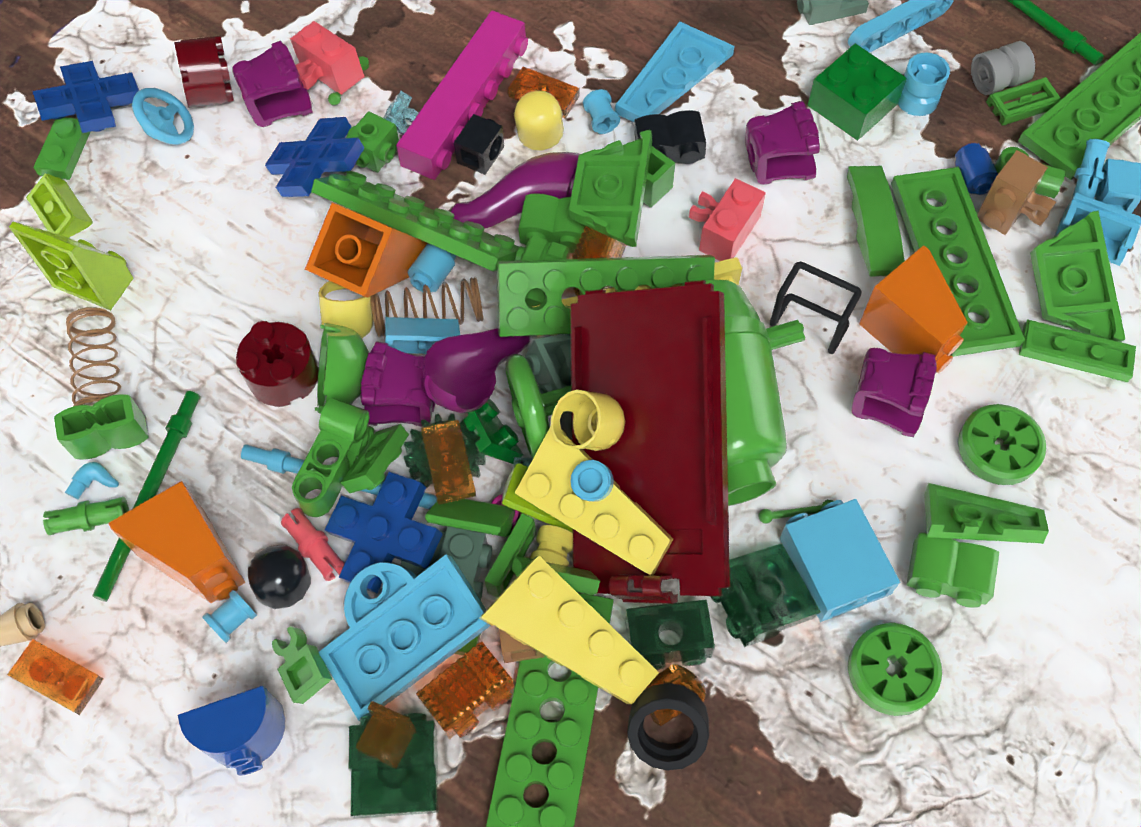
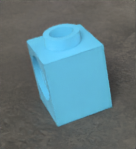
M1107 159L1102 169V172L1105 174L1104 179L1098 183L1095 200L1132 213L1141 201V163Z

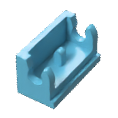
M1075 193L1062 215L1054 237L1070 225L1072 226L1084 219L1089 213L1099 211L1109 262L1120 266L1127 250L1131 249L1141 226V217Z
M385 317V343L404 353L426 354L427 350L435 342L447 337L460 335L458 319Z

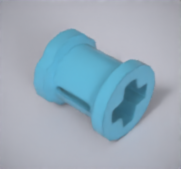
M603 89L590 92L583 100V107L587 113H590L592 118V129L598 134L609 133L620 123L619 114L613 111L610 104L611 96L607 90Z
M234 589L229 593L230 598L212 614L206 613L202 616L225 643L231 639L230 634L248 618L254 619L257 616Z

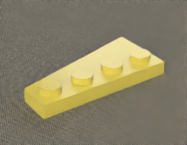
M539 555L527 565L479 617V619L489 625H493L506 632L510 637L532 647L547 656L548 659L577 673L581 678L626 704H633L659 673Z

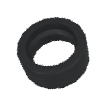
M663 683L645 689L631 706L627 730L630 747L640 760L653 768L667 771L684 769L697 762L705 752L709 739V718L705 704L698 694L682 685ZM673 709L681 711L690 717L693 721L694 729L689 738L679 743L667 744L658 742L647 735L643 727L644 719L656 710Z

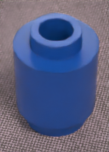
M978 143L963 146L955 154V167L960 168L968 192L977 195L988 193L998 172L987 149L981 147Z

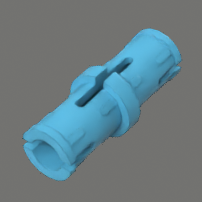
M1100 139L1087 140L1081 167L1077 168L1074 177L1077 179L1073 196L1075 193L1092 199L1095 198L1098 183L1104 179L1105 174L1102 172L1107 150L1110 146L1109 142Z

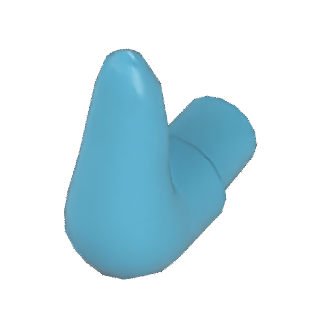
M89 462L81 466L71 478L72 482L65 493L79 500L86 487L89 488L94 480L110 488L118 487L119 483L102 465L97 462Z

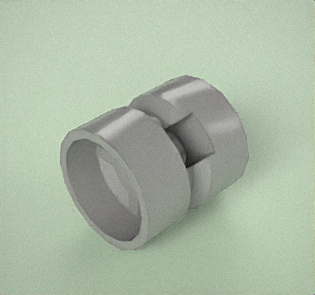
M1016 41L1001 46L999 49L977 54L971 64L973 82L979 92L984 95L1002 91L1005 87H1014L1029 82L1035 73L1034 55L1030 47L1022 41Z

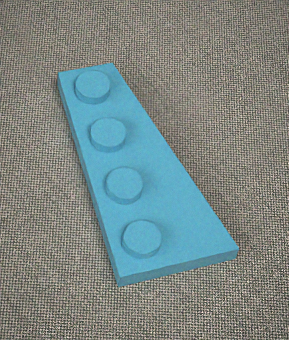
M679 21L616 103L615 112L632 122L642 116L660 114L732 57L735 46Z

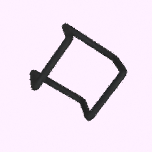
M796 262L777 294L770 326L777 325L789 302L794 301L838 322L828 349L830 354H834L849 327L848 319L860 299L862 291L858 286L805 262ZM800 269L854 293L842 316L795 294L789 293L785 296Z

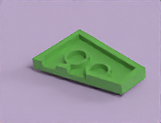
M928 483L924 502L926 532L929 538L1040 544L1045 542L1049 529L1043 509Z

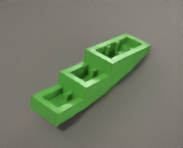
M882 165L849 166L847 180L853 194L851 208L858 224L857 242L869 276H887L905 261L898 219L888 181Z

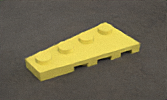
M550 426L515 494L650 576L653 575L671 545L673 538L639 504L633 502L615 481L613 482L610 494L601 501L589 502L579 498L571 487V475L578 464L592 458L583 449H571L560 445L555 441ZM561 429L565 439L569 441L572 445H576L566 436V433Z

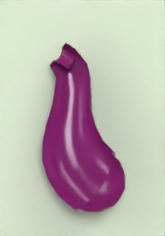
M553 152L532 157L516 166L491 189L470 202L455 204L451 213L454 214V219L460 222H474L486 229L522 213L525 196L528 194H545L558 199L571 197L580 154Z
M498 328L481 333L447 337L435 342L427 350L422 365V375L427 396L437 405L454 412L467 413L481 408L487 403L495 390L494 386L497 382L495 371L497 367L504 363L509 356L522 352L528 346L530 336L500 337Z

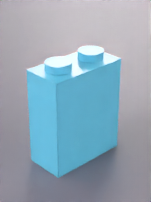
M857 499L845 503L842 500H835L825 505L821 512L810 516L807 513H801L793 516L786 522L780 536V541L820 622L887 597L900 584L899 578Z

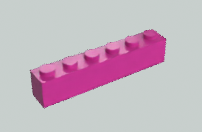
M491 10L397 143L396 147L401 167L435 180L441 170H445L449 166L452 154L455 151L454 141L473 114L482 116L483 109L488 101L495 98L500 83L504 78L510 76L517 58L523 56L526 52L528 38L526 37L524 22Z

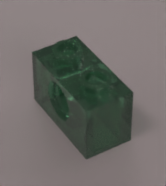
M707 599L626 609L625 624L628 643L656 670L665 668L666 663L682 661L683 666L701 665L706 662V658L712 657L715 644ZM665 630H672L679 635L680 642L674 645L665 644L659 638V634Z

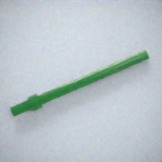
M1007 0L1064 43L1063 47L1072 54L1078 53L1094 66H1097L1104 58L1102 53L1086 42L1087 38L1078 31L1072 32L1030 0Z
M187 391L176 415H171L165 428L168 433L133 508L156 496L181 439L186 438L193 423L190 419L201 396L199 394ZM118 538L92 597L104 602L108 601L131 551L120 538Z

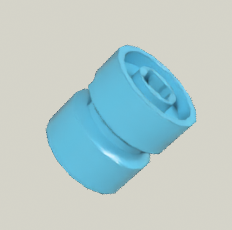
M919 53L909 60L904 73L907 79L898 102L903 111L914 116H925L931 114L937 108L950 74V67L946 60L933 53Z

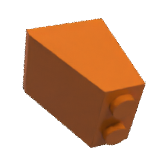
M332 202L305 270L368 298L409 278L408 270L427 245V242Z
M923 245L874 286L859 325L892 353L923 354V352L936 355V372L939 374L953 360L951 354L962 344L964 339L960 335L968 322L930 250Z
M182 481L108 523L111 530L139 558L209 603L229 598V593L233 589L237 591L239 586L246 583L205 511Z

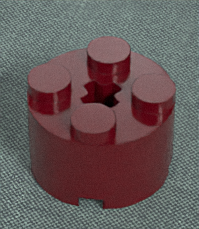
M221 35L174 42L188 107L234 102L230 82L224 83V81L230 80L227 62L225 58H219V56L225 55Z
M260 321L252 326L251 331L239 344L236 354L237 367L250 391L260 402L275 407L291 405L290 401L296 400L299 397L305 398L315 388L318 381L317 360L306 334L296 326L284 322L269 323L267 321Z

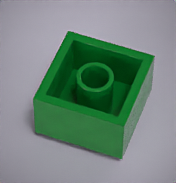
M855 43L814 79L807 106L858 141L898 105L907 78Z

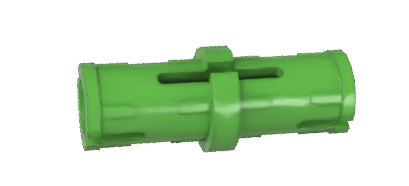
M125 497L90 503L89 500L82 501L74 507L45 511L43 517L49 519H44L43 525L45 532L49 536L83 529L84 532L92 531L95 529V526L108 524L128 512L129 507Z

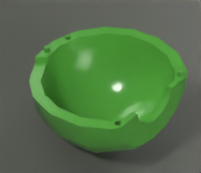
M328 323L320 325L323 332L318 367L317 407H315V411L321 414L325 404L331 398L352 404L361 394V382L369 351L361 336L353 329Z

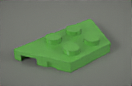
M651 130L640 132L641 139L622 145L621 141L618 140L607 144L602 149H594L579 155L569 206L572 220L630 247H637L652 146Z
M1093 211L1084 219L1072 226L1070 225L1055 237L1046 240L1030 252L1042 317L1044 320L1085 334L1122 342L1126 338L1099 211Z

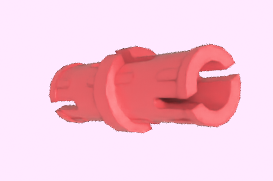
M300 508L291 510V513L295 516L294 520L296 523L287 513L282 518L281 525L298 543V550L304 558H310L323 575V578L326 581L335 579L336 577L332 573L333 569L330 565L340 575L345 562L329 546L325 533L317 531Z

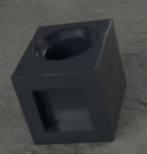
M473 114L454 141L457 163L486 175L504 148L503 126L492 119H485Z

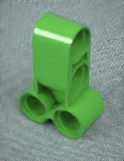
M334 398L329 399L325 404L319 419L320 432L292 485L293 495L299 507L307 516H323L333 507L343 487L340 482L374 435V428L368 426V410ZM330 457H338V460L331 465H323V462ZM312 490H322L315 498H305L308 492Z

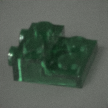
M782 543L730 559V587L722 588V596H710L714 602H721L728 616L726 619L727 630L733 638H740L744 648L775 637L782 630L814 619L821 613Z
M422 713L404 714L401 716L400 723H385V717L365 716L360 718V725L349 726L350 816L353 819L438 813L437 726L434 720L427 721V715Z

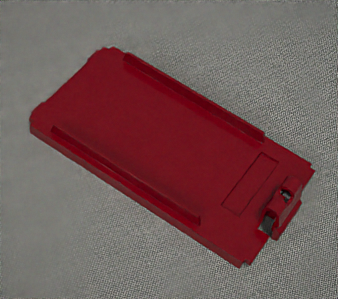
M704 280L685 282L684 286L610 293H606V290L585 291V295H578V303L571 304V391L583 390L611 396L620 404L624 412L625 426L619 441L610 448L599 451L586 448L583 450L592 458L591 460L599 461L610 469L613 480L620 486V489L633 502L639 504L673 538V541L657 570L650 576L573 529V568L591 571L600 580L597 594H611L618 599H622L623 602L677 603L678 594H673L672 591H661V582L668 579H679L680 596H722V588L730 587L724 293L714 291V284H706ZM572 412V442L576 445H581L574 434ZM629 580H634V588H642V591L628 590Z

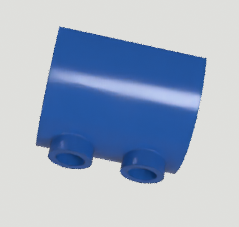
M264 686L177 715L183 735L193 746L218 763L226 766V768H235L239 776L261 770L263 768L262 762L269 758L277 749L285 731L283 706Z

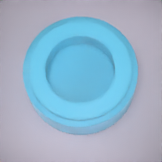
M583 461L572 472L571 487L574 493L583 500L589 502L601 501L610 494L613 488L612 472L599 461Z

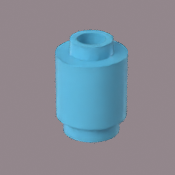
M427 244L408 270L410 283L421 292H423L425 284L428 285L430 292H436L455 266L454 260L456 255L434 245Z

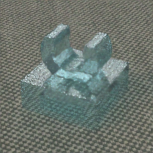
M400 91L391 102L383 117L396 124L397 131L401 135H404L410 126L406 123L405 119L412 123L419 114L416 110L407 108L412 97L403 91Z

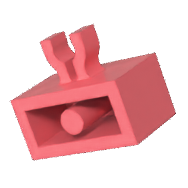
M313 21L290 38L299 61L296 67L302 84L307 90L314 86L318 79L342 95L365 77L355 47L317 22Z
M736 178L719 203L711 195L702 191L699 195L698 204L706 208L700 209L693 205L689 212V218L698 222H706L702 228L699 251L712 255L719 261L734 258L761 217L766 192Z

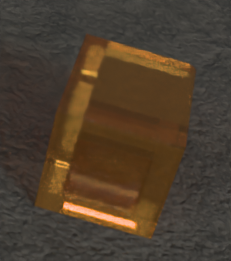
M371 701L367 710L372 716L355 748L359 752L396 769L416 728L410 718Z

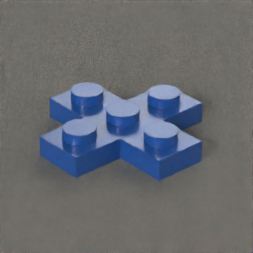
M93 61L60 67L65 85L32 92L42 121L61 119L65 116L76 114L82 133L116 127L110 107L131 104L139 88L132 72L99 78Z
M346 117L320 118L305 141L279 142L265 166L271 175L283 174L276 185V189L282 197L309 196L312 193L314 179L320 178L323 172H347L352 170L364 150V146L358 137L345 138L351 129V125Z
M388 472L373 506L344 496L340 497L325 528V531L330 535L354 543L339 575L340 579L351 583L354 577L364 568L376 563H392L394 558L423 569L428 568L443 533L437 528L412 520L427 487L419 481ZM378 576L372 578L367 585V590L377 594L382 585V580Z

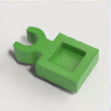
M289 626L287 631L291 637L290 644L288 645L283 640L274 639L272 641V648L277 655L284 657L286 661L277 670L292 702L304 704L328 684L332 677L318 653L317 646L307 644V637L302 629Z

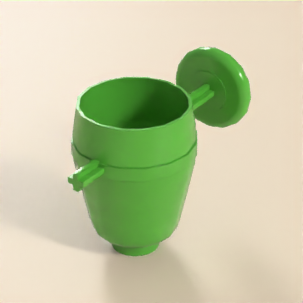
M709 279L704 280L706 284L712 283L714 284V291L724 293L728 506H732L762 496L776 486L771 468L786 454L787 443L772 350L805 341L806 337L803 333L802 322L799 323L798 319L765 328L764 323L760 321L757 312L741 286L729 280ZM513 354L507 358L505 363L507 380L512 396L511 403L517 424L521 427L527 448L533 459L550 428L547 416L553 414L560 398L567 392H571V386L541 394L527 359L523 355Z

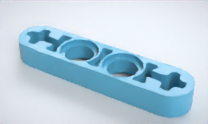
M909 0L857 27L850 35L848 45L851 47L856 43L870 53L940 17L950 8L953 0Z

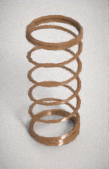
M476 277L470 278L471 290L467 280L464 278L461 280V320L448 283L445 281L442 283V319L446 317V287L454 315L458 319L459 324H463L465 284L476 320L478 322L484 320ZM425 284L423 286V318H427V291L436 319H439L430 289ZM406 287L404 289V318H408V298L414 317L419 318L410 290ZM386 290V317H389V303L394 317H398L391 294ZM378 293L371 296L370 301L376 334L380 338L381 336L385 337V326Z
M97 307L81 308L70 313L66 318L67 334L71 339L68 343V351L72 355V358L69 360V367L74 372L70 378V384L75 389L71 400L74 404L73 406L100 401L116 394L122 387L118 382L107 380L118 375L120 369L114 364L107 363L117 358L118 352L116 349L108 346L117 339L115 333L111 332L115 327L116 321L114 315L105 309ZM88 316H106L111 320L109 326L103 329L85 331L72 326L77 320ZM71 332H73V333H75V334H77V335H76L75 337H73L72 334H71ZM106 333L113 336L112 341L96 345L76 340L80 336L95 337ZM76 342L88 348L74 354L72 343ZM92 349H109L115 353L114 357L100 361L86 360L77 356L82 352ZM76 358L92 364L83 366L76 371L73 367V360ZM93 366H111L116 369V373L107 377H89L79 372ZM78 375L95 381L85 383L77 388L74 378ZM97 383H112L118 386L116 391L105 394H94L81 390L86 386ZM78 392L88 395L77 402L75 400Z

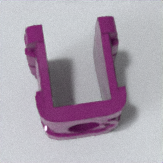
M281 40L272 43V47L261 55L249 61H239L232 67V72L242 92L244 103L253 121L260 127L273 124L272 121L300 114L306 116L313 113L312 101L308 91L302 84L300 74L288 47Z
M803 101L791 103L790 107L772 115L756 116L748 121L745 131V146L751 169L755 172L759 184L765 185L772 183L774 180L804 178L805 181L816 178L817 168L813 154H817L820 151L819 132L811 110L807 109Z
M375 342L371 352L368 353L361 382V403L364 405V409L369 412L368 425L377 426L378 424L409 423L419 427L430 425L436 403L427 396L423 381L422 365L425 356L410 355L388 346V343Z
M870 348L866 352L860 380L853 400L852 414L860 419L878 421L902 432L901 435L914 438L923 420L924 411L931 395L937 369L936 355L923 352V354L890 353L881 348Z

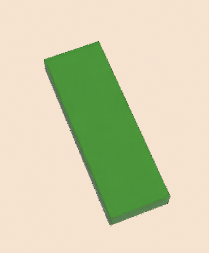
M1028 319L1023 325L1022 333L1025 340L1019 349L1020 356L1124 382H1129L1133 377L1136 346Z

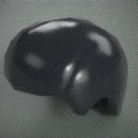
M288 545L267 547L255 555L251 560V565L248 567L249 585L256 599L261 604L273 609L291 607L303 599L311 585V577L305 559L299 551Z

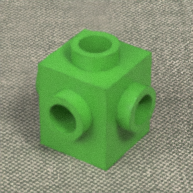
M369 111L356 126L351 127L346 137H358L364 146V150L356 161V165L361 168L367 167L377 173L386 163L393 159L397 150L396 145L399 142L396 124Z

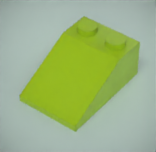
M14 221L9 226L46 279L56 289L111 311L134 279L126 266V260L113 251L105 253L96 249L85 240L79 239L75 241L59 234Z

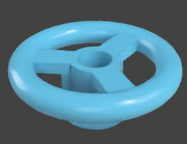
M144 88L134 95L132 101L134 115L148 136L174 145L186 143L191 139L194 133L193 119L187 108L175 96L158 88ZM147 98H157L169 105L166 108L162 106L156 107L144 100ZM177 112L184 123V130L181 134H178L173 124L174 115Z

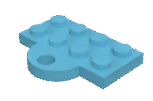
M444 555L418 576L400 565L376 563L360 571L347 589L344 600V612L350 628L318 653L358 721H366L491 625L479 619L486 611V608L452 556ZM378 576L382 580L383 589L377 598L371 599L367 593V585L372 578Z

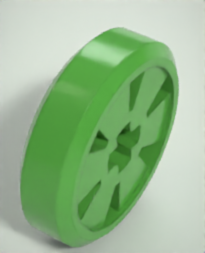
M993 404L977 409L968 417L958 437L959 452L966 466L981 479L998 485H1014L1027 480L1040 467L1046 454V440L1037 422L1024 411L1009 405ZM998 438L1003 439V444H1009L1006 451L1000 449V444L995 445V441Z
M885 623L870 628L857 640L849 655L848 674L855 692L868 706L883 714L903 716L919 711L935 697L942 680V666L935 647L922 633L907 625ZM888 660L892 664L898 661L902 665L903 669L900 671L902 678H899L897 674L891 677L887 673L886 669L890 665Z

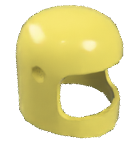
M539 90L528 92L520 98L515 107L514 118L521 143L532 150L540 151L550 149L558 144L563 136L564 126L562 111L557 99L552 94Z
M331 281L326 282L318 292L322 325L328 323L353 329L362 339L366 337L373 326L371 296L368 298L363 296L347 301L327 299L325 297L327 293L347 288Z
M583 390L567 392L558 401L551 417V432L555 441L563 447L579 450L586 448L599 451L610 448L619 441L625 426L624 412L615 399L606 394ZM563 412H573L574 434L581 445H572L565 439L560 426V418Z

